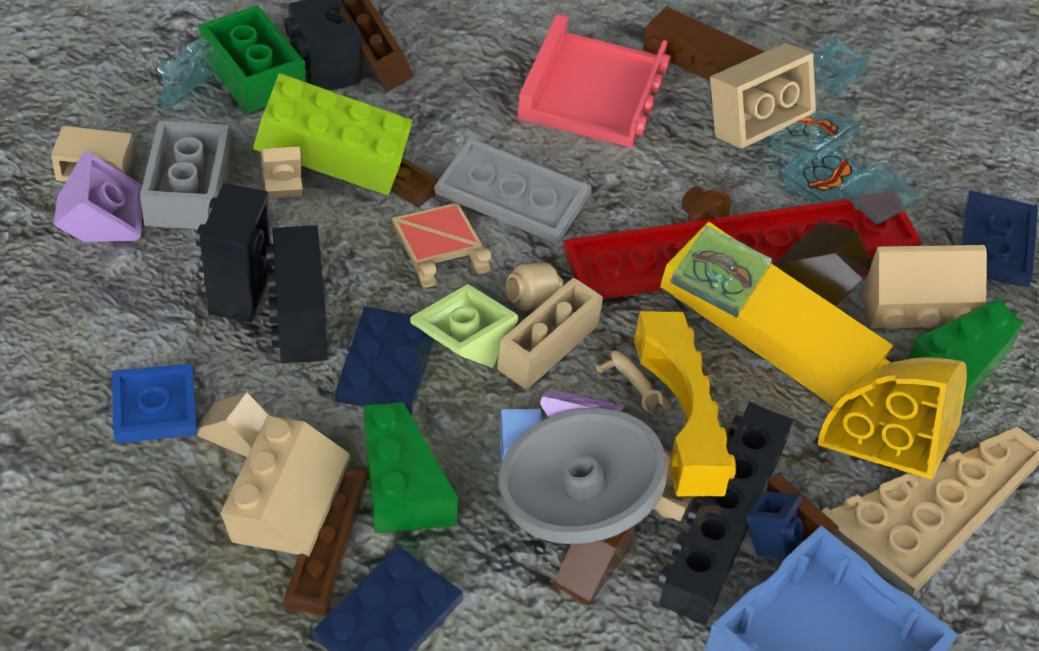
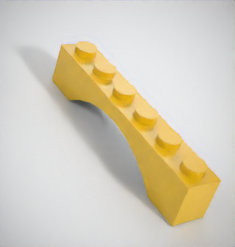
M640 311L634 337L640 365L654 373L669 387L678 399L685 415L686 425L675 437L669 463V471L676 496H725L728 481L735 476V458L732 454L728 453L726 447V430L724 427H720L718 422L717 402L712 401L709 394L710 381L709 377L703 375L702 356L700 351L695 350L693 328L688 327L684 312Z

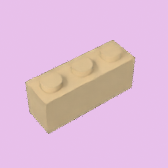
M573 277L500 340L498 370L524 389L530 388L598 327L603 296Z

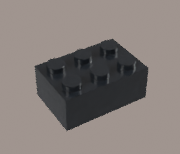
M223 183L218 197H213L210 201L208 219L205 224L199 225L196 234V246L201 247L199 272L204 273L202 297L207 299L209 315L250 323L254 319L268 284L267 269H273V266H267L266 243H272L268 191Z
M318 225L272 228L273 243H266L267 266H275V269H267L268 293L276 294V297H269L270 324L278 323V325L271 326L272 349L280 348L281 363L326 361V314Z

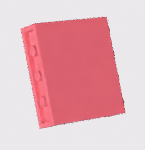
M556 14L519 94L517 119L633 148L637 135L643 136L648 118L645 114L651 115L655 103L653 93L659 94L663 81V75L660 74H666L669 67L671 55L666 54L668 41H662L659 52L656 55L567 33L569 17Z

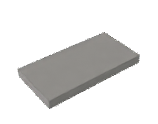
M470 137L434 186L435 194L555 244L560 243L591 195V185Z

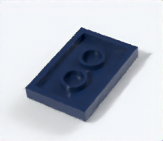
M969 191L965 203L960 245H985L987 250V279L1026 288L1029 287L1033 276L1038 206Z
M364 306L335 391V402L361 407L363 405L403 402L410 415H412L434 338L411 324L410 317L413 315Z
M397 545L312 630L313 640L328 651H416L463 601V591Z

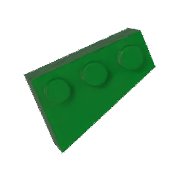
M996 299L915 339L908 359L938 357L965 362L967 379L963 401L964 406L977 393L986 378L991 376L1011 352L1023 322L1001 300Z
M402 402L363 405V435L374 534L456 527L458 497L405 404Z

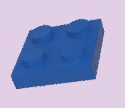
M192 363L112 371L113 432L115 444L197 435Z

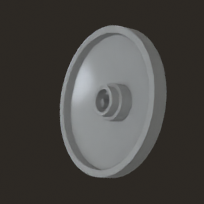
M602 408L567 411L537 423L512 444L502 461L499 471L500 492L505 508L512 520L520 528L535 537L563 544H582L600 541L633 527L646 517L658 503L667 480L664 450L656 433L643 421L634 416Z

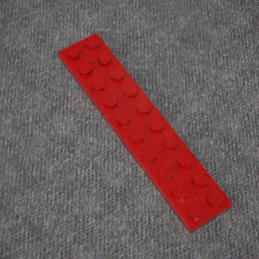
M895 193L720 217L718 219L713 218L564 240L563 251L572 276L603 296V299L664 290L660 285L666 265L708 222L773 265L820 221L859 231L868 259L874 258L877 247L921 246L922 241Z

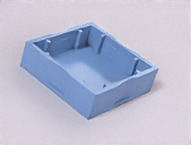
M820 526L783 560L779 569L768 580L752 588L712 624L704 651H949L957 633L908 594L887 583L873 570L867 561L823 526Z

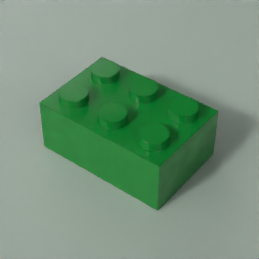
M259 5L198 25L201 56L246 114L267 106L279 73L306 82L305 61Z

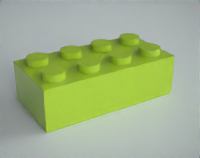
M279 73L262 116L253 149L262 152V149L299 146L301 166L389 195L400 167L413 120Z

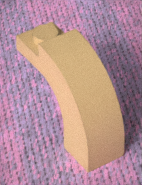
M300 147L262 149L260 159L264 191H268L269 199L301 197Z

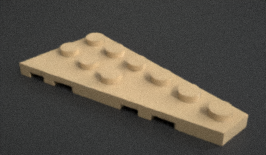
M1015 427L980 442L977 448L961 454L959 451L947 456L946 461L940 463L932 480L907 473L881 484L879 489L862 497L855 495L846 499L845 503L832 510L825 508L821 511L838 525L839 529L836 538L867 561L874 570L910 597H913L1039 466V441L1020 428Z

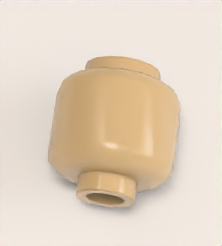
M544 262L520 264L515 267L506 281L508 299L519 310L525 312L535 311L563 287L562 278L557 274L554 267Z

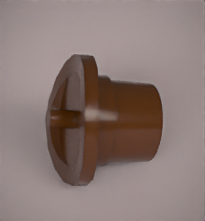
M695 186L685 193L682 199V208L689 214V222L713 218L718 219L729 216L731 200L727 192L722 189L707 191L701 186Z

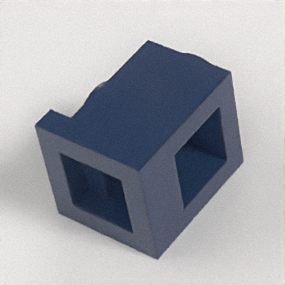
M761 492L746 515L756 556L785 559L796 549V543L801 541L803 535V522L797 515V508L802 502L799 494Z

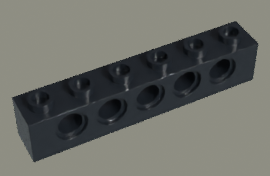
M750 402L743 416L735 415L728 432V436L732 437L730 444H726L728 453L732 454L735 458V476L733 479H729L725 496H705L702 503L698 501L693 503L686 524L691 525L688 534L684 532L679 533L672 550V555L676 556L673 566L665 563L657 582V587L663 589L659 606L701 624H707L749 529L746 515L761 492L766 490L786 445L794 419ZM691 568L698 569L702 572L694 571Z

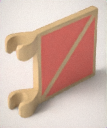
M459 203L391 218L392 225L416 269L422 288L437 285V281L434 278L436 274L435 263L468 255L471 257L477 274L491 272V267L488 263L491 260V253L480 242Z

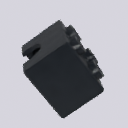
M301 0L289 3V17L284 18V27L287 36L290 38V44L305 61L306 83L329 91L360 84L361 35L355 22L340 24L343 22L339 15V8L344 7L342 1Z

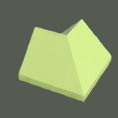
M467 284L411 316L410 321L411 324L458 355L493 368L499 357L500 340L515 328L518 322V314Z

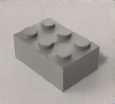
M158 120L140 192L144 226L198 229L200 224L206 223L211 199L218 197L223 183H227L232 158L229 125Z

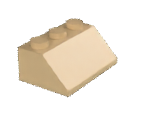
M985 245L877 247L861 294L870 329L941 327L986 304L987 250Z
M267 416L220 512L231 542L297 555L302 553L310 556L319 531L332 505L335 493L338 491L345 475V470L351 461L350 453L304 421Z

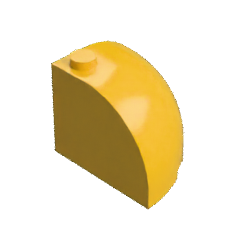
M918 357L892 362L869 372L851 385L837 400L823 423L817 445L932 480L960 425L967 379L965 362L938 357Z

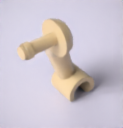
M617 350L611 351L612 360L596 366L598 374L604 373L612 367H616L618 371L624 374L642 395L641 405L652 417H655L654 408L658 403L666 411L670 410V401L658 390H654L646 376L622 352Z

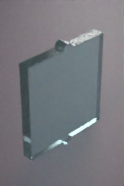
M883 163L853 177L838 187V191L854 204L855 209H860L876 224L915 205L922 198L920 194L905 182V178L897 176Z

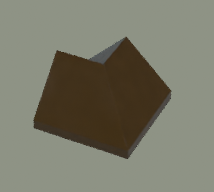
M822 221L774 264V266L835 307L868 276L871 268L859 231Z

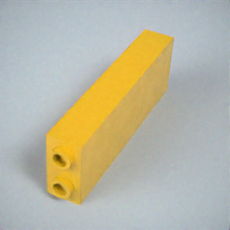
M710 222L666 265L660 285L661 288L832 406L861 377L881 366L891 363L886 359L893 347L891 343ZM710 252L715 255L728 257L734 267L742 268L748 272L751 278L750 291H746L738 296L715 295L711 292L709 283H699L695 279L692 269V256ZM696 264L695 274L697 279L706 282L707 279L704 274L705 265ZM706 266V274L710 281L718 282L728 277L720 268ZM730 278L723 282L724 290L728 294H737L743 291L742 286L734 279ZM720 283L711 284L714 292L723 294Z

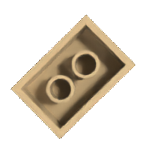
M788 43L779 45L710 76L715 137L741 149L787 126L795 124L794 122L806 116L816 114L813 53Z

